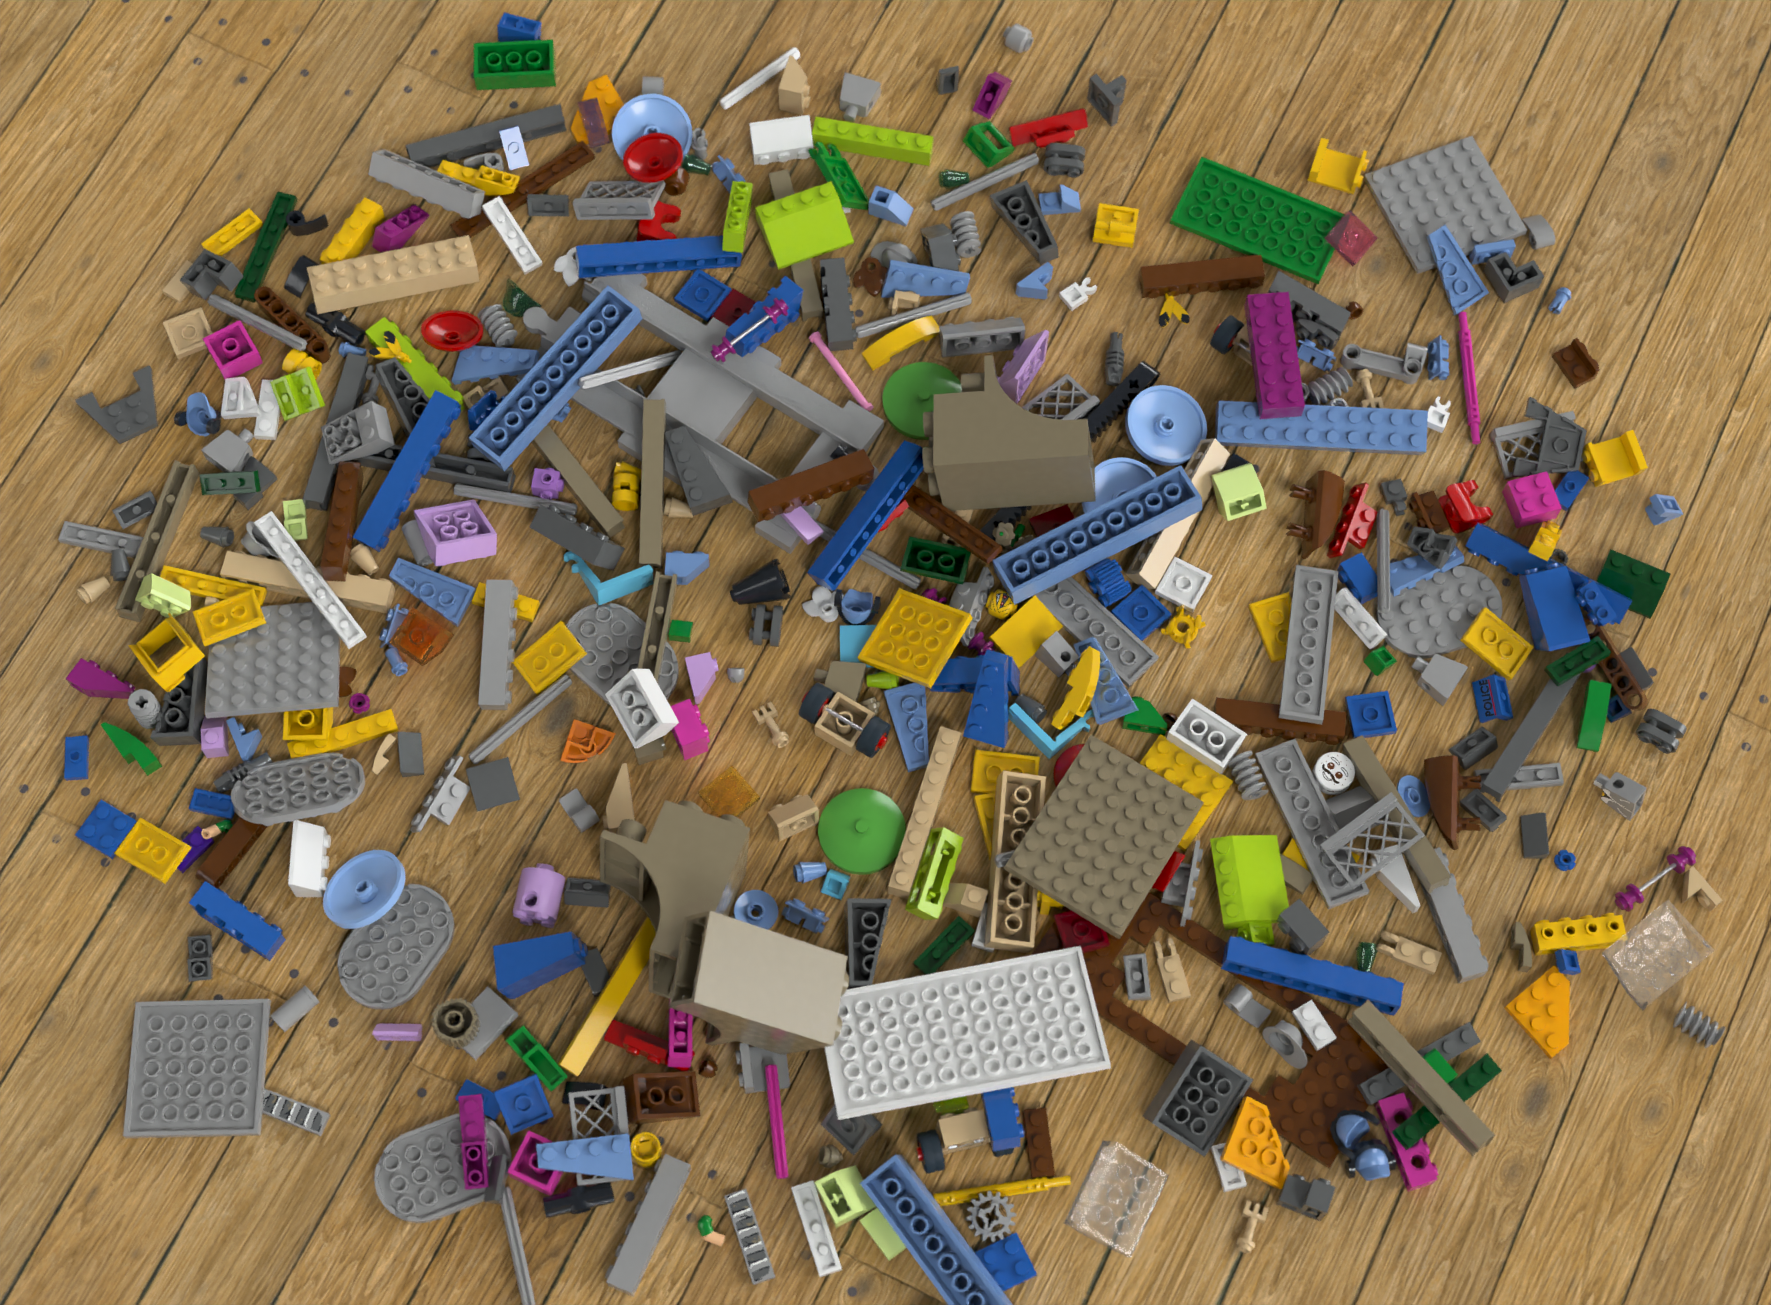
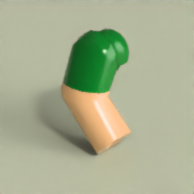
M225 819L204 828L201 832L202 837L209 839L223 832L227 834L234 824H232L231 820Z
M701 1216L697 1222V1227L702 1239L722 1247L725 1235L714 1232L710 1216Z

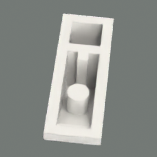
M1398 845L1384 848V852L1394 853L1398 849ZM1372 854L1369 859V865L1376 866L1380 863V855ZM1400 854L1377 871L1376 876L1412 913H1415L1421 905L1403 855Z

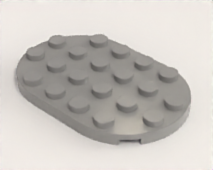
M1458 565L1443 573H1434L1433 578L1427 581L1422 579L1416 582V586L1411 589L1404 588L1400 590V594L1395 597L1390 592L1391 610L1387 614L1379 613L1377 608L1376 614L1377 623L1387 634L1384 640L1391 648L1407 654L1408 657L1425 659L1432 658L1435 654L1443 655L1466 648L1467 646L1460 639L1482 608L1486 607L1501 619L1502 599L1495 584L1485 574L1474 568Z
M615 603L602 604L600 606L592 604L578 611L566 624L587 652V655L573 665L570 670L611 706L605 694L632 669L638 668L646 623L624 606ZM666 641L658 685L667 700L676 687L679 669L675 652Z
M320 753L268 763L247 772L248 776L242 781L238 780L235 783L231 792V800L235 812L244 820L271 826L277 823L292 822L298 819L340 812L360 796L365 787V775L361 764L354 758L351 760L343 758V754Z
M408 884L404 886L397 902L384 916L367 926L356 928L352 931L341 948L337 967L340 982L354 1001L372 1009H391L408 1002L418 993L446 954L453 940L454 918L444 898L429 887Z
M460 1113L402 1134L390 1142L383 1150V1154L375 1168V1188L382 1204L394 1216L407 1222L427 1223L484 1201L486 1188L465 1190ZM485 1118L488 1173L492 1157L501 1154L508 1156L510 1160L509 1170L511 1166L509 1142L501 1128L492 1120Z

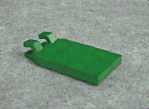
M816 142L815 146L818 148V153L813 148H810L808 152L811 158L816 161L826 181H832L842 207L868 210L869 199L847 160L841 158V153L836 145L829 144L827 146L831 150L830 155V152L822 142Z

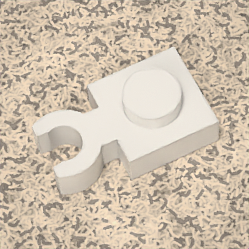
M1089 277L1082 281V285L1079 286L1075 282L1059 293V297L1071 311L1088 300L1087 295H1092L1096 292V285L1091 288L1086 286L1090 283Z
M1438 396L1433 406H1430L1428 410L1427 427L1442 433L1450 415L1447 411L1451 401L1448 400L1446 405H1442L1439 402L1440 397Z

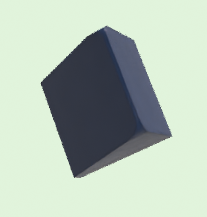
M1618 694L1609 699L1607 717L1611 723L1633 713L1631 709L1624 705Z

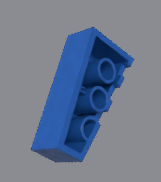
M787 276L780 280L782 284L777 289L773 287L768 291V296L763 302L758 300L753 305L749 315L744 313L726 330L725 337L731 342L767 314L762 307L767 306L770 308L774 305L773 299L775 298L778 300L783 299L789 307L787 310L788 315L784 316L781 314L778 316L776 324L769 318L732 345L740 357L754 352L760 344L766 343L775 333H780L786 325L798 319L803 289Z
M987 649L982 660L963 736L1005 748L1009 739L1008 655Z
M984 655L976 656V658L957 656L955 659H948L933 686L929 688L930 691L959 693L960 689H964L966 692L974 694ZM1008 655V691L1012 692V696H1019L1020 671L1012 656Z
M206 881L189 902L199 916L268 961L273 958L286 940L281 934L283 930L273 923L268 925L264 922L265 919L256 912L252 914L244 904L237 900H232L227 893L221 889H216Z

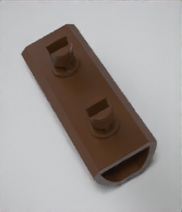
M1318 471L1306 481V488L1296 484H1292L1290 487V491L1293 492L1289 497L1305 500L1304 525L1289 522L1286 528L1289 529L1286 533L1287 536L1303 539L1301 555L1303 560L1307 559L1317 548L1323 546L1331 535L1339 517L1345 481L1340 476L1329 471Z
M1448 755L1428 758L1424 760V775L1431 809L1445 841L1451 849L1457 850L1459 847L1460 831H1480V825H1478L1481 824L1480 817H1460L1459 802L1461 789L1481 790V784L1477 783L1481 782V775L1461 776L1457 756Z

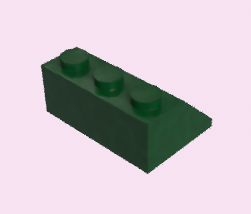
M909 536L900 571L963 585L969 569L971 552L963 547Z
M1610 549L1604 558L1596 581L1632 599L1628 610L1651 619L1671 573Z

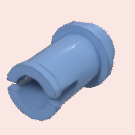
M1565 287L1558 289L1548 309L1552 311L1555 308L1553 313L1560 314L1565 303L1571 299V291Z
M342 342L339 354L343 358L348 355V352L366 356L367 349L350 345L349 342Z
M394 647L387 650L385 656L392 666V673L396 676L405 674L408 665L406 662H403L398 649Z

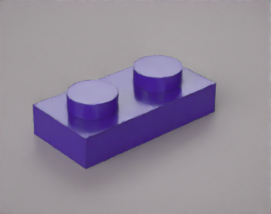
M199 826L182 840V842L191 847L188 854L177 867L182 874L215 843L212 838L204 839L202 837V829Z

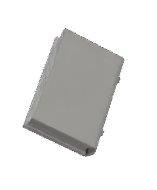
M489 987L471 1003L479 1016L480 1027L478 1028L479 1032H476L477 1037H473L474 1041L470 1040L471 1043L462 1049L474 1060H477L486 1052L489 1046L519 1016L515 1010ZM459 1019L457 1020V1022L454 1021L452 1025H458L460 1023Z

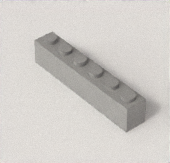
M382 149L372 153L368 175L375 177L376 181L387 182L395 189L408 191L411 196L422 197L428 203L438 204L447 211L460 213V216L463 218H472L481 213L485 191L388 150Z
M486 580L478 702L482 710H508V704L512 702V692L509 691V683L513 682V670H510V664L514 662L515 657L514 649L511 648L512 641L516 639L513 620H517V608H514V600H518V587H515L512 580Z
M1440 847L1434 849L1450 874L1446 854L1442 853ZM1450 874L1451 878L1447 886L1444 887L1442 885L1429 894L1419 880L1458 984L1483 977L1488 971V961L1484 955L1482 956L1479 949L1480 941L1478 936L1474 935L1472 931L1471 917L1465 913L1463 908L1464 899L1456 890L1455 886L1457 883L1454 874Z
M667 1154L664 1155L663 1159H658L654 1171L657 1173L654 1179H650L645 1187L646 1197L644 1201H639L635 1209L636 1219L634 1223L630 1222L627 1226L625 1243H620L615 1253V1257L618 1258L614 1266H609L605 1278L608 1279L606 1282L608 1286L632 1297L636 1293L691 1171L690 1164Z

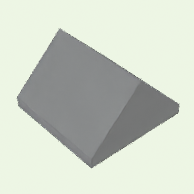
M1361 786L1325 800L1339 830L1375 804L1374 797ZM1375 823L1371 826V828L1379 826L1380 824Z

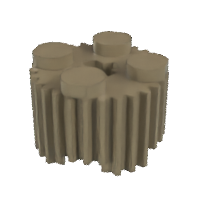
M451 998L450 1001L446 1000V1003L437 1004L438 1008H434L435 1013H432L434 1017L432 1018V1026L438 1039L442 1043L444 1042L446 1046H454V1048L466 1047L471 1043L470 1040L474 1041L473 1037H477L476 1032H479L480 1020L470 1002H467L465 999L462 1000V998H455V1000ZM459 1019L460 1023L456 1026H453L452 1022H457V1020Z

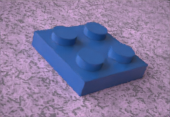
M698 268L674 299L682 307L709 322L711 316L731 292V288Z
M1143 585L1138 587L1111 611L1141 641H1144L1172 615Z
M1388 691L1345 697L1353 739L1361 735L1364 738L1396 734L1397 728Z
M100 800L75 836L113 859L115 857L114 852L137 821L105 801Z
M537 1074L494 1091L511 1135L554 1117Z
M1017 1232L975 1252L1003 1292L1037 1276Z

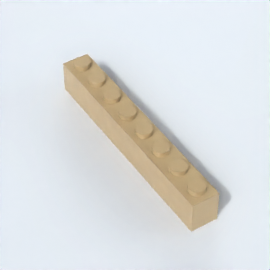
M1215 438L1201 440L1184 469L1202 497V504L1207 499L1208 493L1213 486L1211 475L1220 473L1230 456V453ZM1199 512L1146 538L1126 575L1139 587L1143 585L1146 589H1155L1161 582L1165 570L1170 566V561L1180 548L1184 536L1189 532V527Z
M238 550L234 552L227 551L220 572L222 578L264 587L268 591L309 598L280 558L272 560L267 559L263 555L251 556ZM317 566L316 570L323 578L321 567ZM347 572L346 582L325 581L345 606L386 614L391 608L395 588L393 583L387 579L379 578L376 580L363 574L355 576Z
M940 726L888 885V894L904 899L909 898L960 744L961 732Z

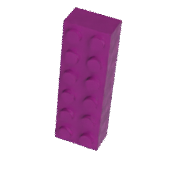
M1289 292L1247 295L1244 308L1259 418L1300 417L1305 408Z

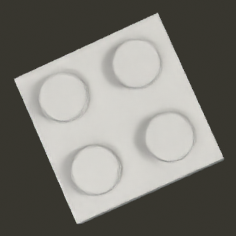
M1174 557L1155 594L1178 606L1184 605V609L1193 613L1212 579V575Z

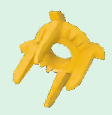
M1184 605L1176 607V615L1169 621L1165 629H1161V633L1169 635L1172 640L1184 644L1185 649L1190 648L1189 642L1196 638L1198 629L1206 625L1205 621L1201 622V615H1197L1196 619H1194L1190 615L1183 614ZM1186 623L1189 628L1186 633L1178 631L1177 625Z

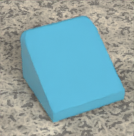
M830 869L827 872L821 893L842 900L851 876Z

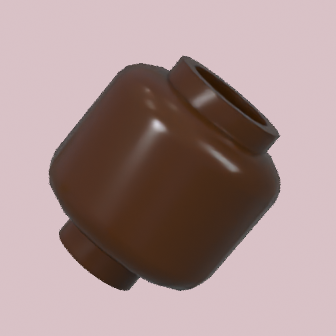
M680 166L674 174L664 179L665 192L671 196L683 194L689 183V173Z

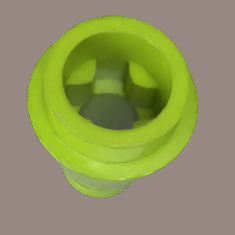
M886 671L867 674V686L887 690L899 687V676Z

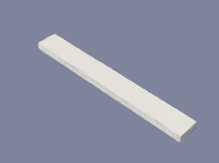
M271 511L254 522L256 528L347 648L350 649L367 638L364 631L274 513Z

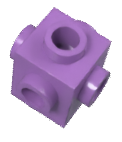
M535 468L531 485L533 496L549 500L552 498L558 499L559 492H563L564 479H561L560 471L553 468Z

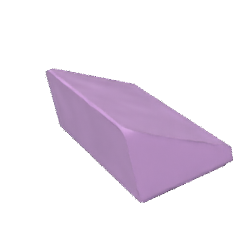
M798 507L790 513L780 514L807 545L824 532L802 507Z
M379 1023L373 1030V1036L376 1040L420 1041L422 1025Z

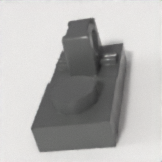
M528 194L529 216H569L568 195Z
M1477 789L1460 800V806L1473 818L1480 817L1481 824L1489 832H1494L1499 828L1500 824L1507 820V815Z

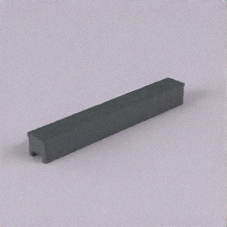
M561 104L405 146L411 161L431 168L440 165L442 160L453 162L502 149L503 144L499 134V130L518 125L523 143L567 130Z
M348 352L326 424L359 407L367 382L366 372L368 366L371 365L367 364L368 357ZM323 435L303 496V502L306 509L311 508L327 512L336 483L339 463L329 464Z
M393 445L377 454L352 459L349 462H360L361 466L390 471L404 446ZM438 453L436 457H432L427 474L421 477L452 484L512 493L516 475L514 474L513 467H508L503 471L493 463Z
M1581 673L1558 687L1550 678L1485 779L1480 792L1483 794L1486 792L1495 797L1497 802H1500Z

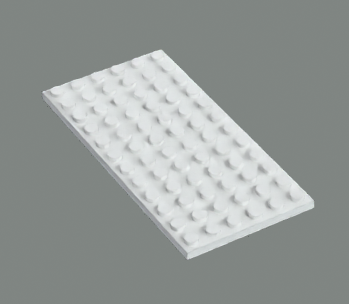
M1081 946L847 989L841 997L838 1016L842 1019L841 1033L834 1041L833 1046L825 1047L838 1120L1111 1068Z

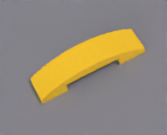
M932 315L909 322L876 341L862 353V356L873 371L890 362V357L921 340L926 342L938 336L939 325Z

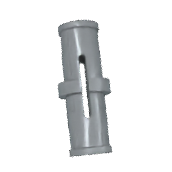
M696 128L692 133V148L695 151V158L698 159L699 155V160H704L707 157L706 149L708 142L705 138V131L703 129L700 131L701 128Z

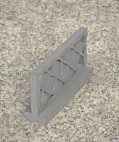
M664 180L654 183L639 181H589L582 196L575 198L573 201L577 220L653 219L655 216L654 207L665 187Z
M1066 374L1022 408L1029 411L1033 407H1041V414L1036 415L1059 420L1087 419L1100 405V400L1095 395L1091 396L1070 375ZM1068 382L1072 386V391H1060V388ZM1057 396L1056 403L1045 402V398ZM1060 396H1072L1071 403H1059ZM1074 396L1084 397L1086 401L1074 403ZM1044 408H1056L1055 415H1044ZM1059 408H1070V413L1058 415Z
M1574 411L1559 414L1573 422L1576 419ZM1535 419L1495 428L1489 434L1491 442L1495 444L1504 479L1512 478V472L1509 473L1507 463L1509 460L1515 462L1516 457L1512 456L1516 448L1527 453L1524 459H1527L1529 455L1538 459V454L1532 450L1536 443L1541 445L1539 437L1543 433L1545 421ZM1523 437H1528L1534 441L1530 449L1519 444ZM1507 441L1514 445L1510 454L1502 450L1501 442Z
M1390 792L1320 844V847L1354 889L1425 837V835L1400 805L1394 794ZM1395 808L1402 814L1401 823L1388 821L1389 813ZM1375 823L1384 824L1383 836L1370 835L1371 826ZM1387 825L1400 826L1399 838L1386 837ZM1403 827L1413 828L1418 835L1411 840L1402 839ZM1356 837L1367 838L1365 849L1352 848L1353 840ZM1369 838L1382 840L1381 851L1368 850ZM1385 840L1398 842V849L1394 853L1384 852ZM1339 850L1349 851L1347 863L1337 861L1333 854ZM1352 851L1365 853L1363 865L1350 863ZM1367 853L1380 855V863L1376 866L1366 865ZM1349 867L1363 868L1362 876L1355 882L1349 876Z
M624 1086L569 1093L573 1140H578V1135L586 1139L594 1128L598 1129L605 1136H610L613 1130L614 1135L629 1134ZM610 1094L611 1104L606 1110L595 1103L600 1095ZM596 1095V1097L593 1100L588 1097ZM584 1097L590 1102L583 1113L575 1108L574 1098ZM592 1105L603 1112L595 1123L585 1116V1113ZM611 1107H612V1115H610V1114L608 1113V1111H609V1109H610ZM575 1112H577L580 1115L577 1120ZM605 1115L613 1120V1127L608 1133L597 1125ZM582 1117L593 1125L585 1136L577 1130V1123ZM576 1173L578 1186L629 1181L619 1178H596V1175L592 1179L582 1180V1175Z

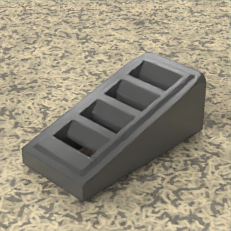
M958 66L938 71L936 87L939 95L958 91Z

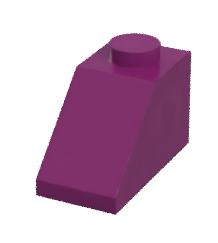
M997 72L988 74L972 111L987 119H991L1005 99L1012 80Z

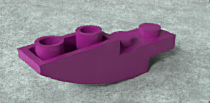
M482 1094L459 1096L465 1190L488 1188V1150Z

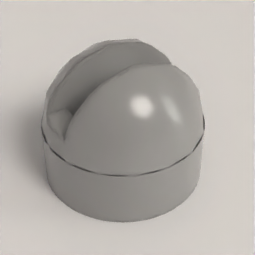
M727 668L728 679L733 683L741 682L744 679V668Z

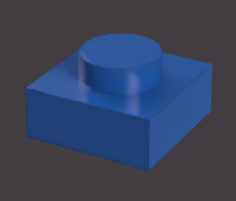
M1560 949L1555 952L1559 973L1569 975L1581 973L1576 951Z

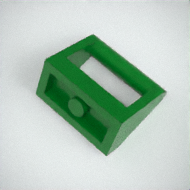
M990 121L971 126L963 139L966 146L987 168L993 167L1015 151L1012 144ZM988 130L1003 148L998 150L984 132Z

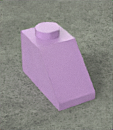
M710 652L685 658L695 704H700L716 680L715 672L719 671L716 658L712 659Z
M204 716L201 726V749L207 758L229 756L227 717L206 718Z

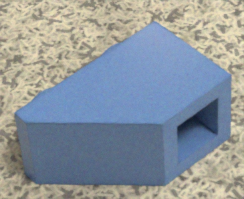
M875 186L869 200V214L907 226L913 212V207L896 192Z
M682 551L666 552L665 575L673 576V574H677V585H688L709 567V554L699 551L693 553H684Z

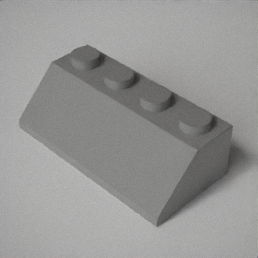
M1007 317L1002 320L987 319L984 322L968 321L964 324L954 325L950 323L939 326L942 358L1015 350L1017 345H1022L1025 337V325L1021 317Z

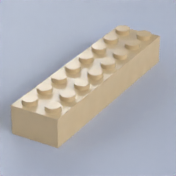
M469 235L307 267L317 314L479 282L478 267Z
M1002 771L997 777L984 948L1028 953L1034 948L1038 890L1004 870L1005 866L998 868L994 858L998 854L1016 850L1043 809L1045 776Z

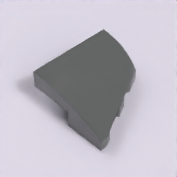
M252 456L249 457L244 471L258 470L261 491L233 494L234 498L247 510H250L264 497L262 493L278 480L274 473Z
M1414 526L1407 545L1437 569H1442L1450 558L1458 540L1455 536L1436 534L1433 529Z

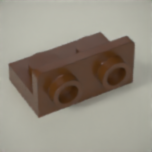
M1578 338L1573 339L1571 345L1555 352L1552 356L1574 389L1594 380L1600 370L1597 361L1592 359L1587 352L1585 344L1581 343Z
M1434 490L1420 495L1417 492L1412 493L1408 504L1410 511L1416 515L1417 526L1433 529L1436 534L1449 530L1450 525Z

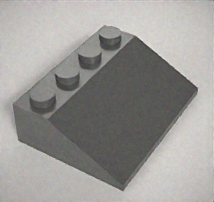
M1190 1040L1142 1117L1205 1157L1253 1079L1200 1044Z

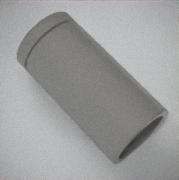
M412 520L404 524L401 530L417 565L427 566L433 563L428 555L417 521Z
M303 986L302 989L296 992L270 1016L286 1032L315 1007L319 1000L306 986Z

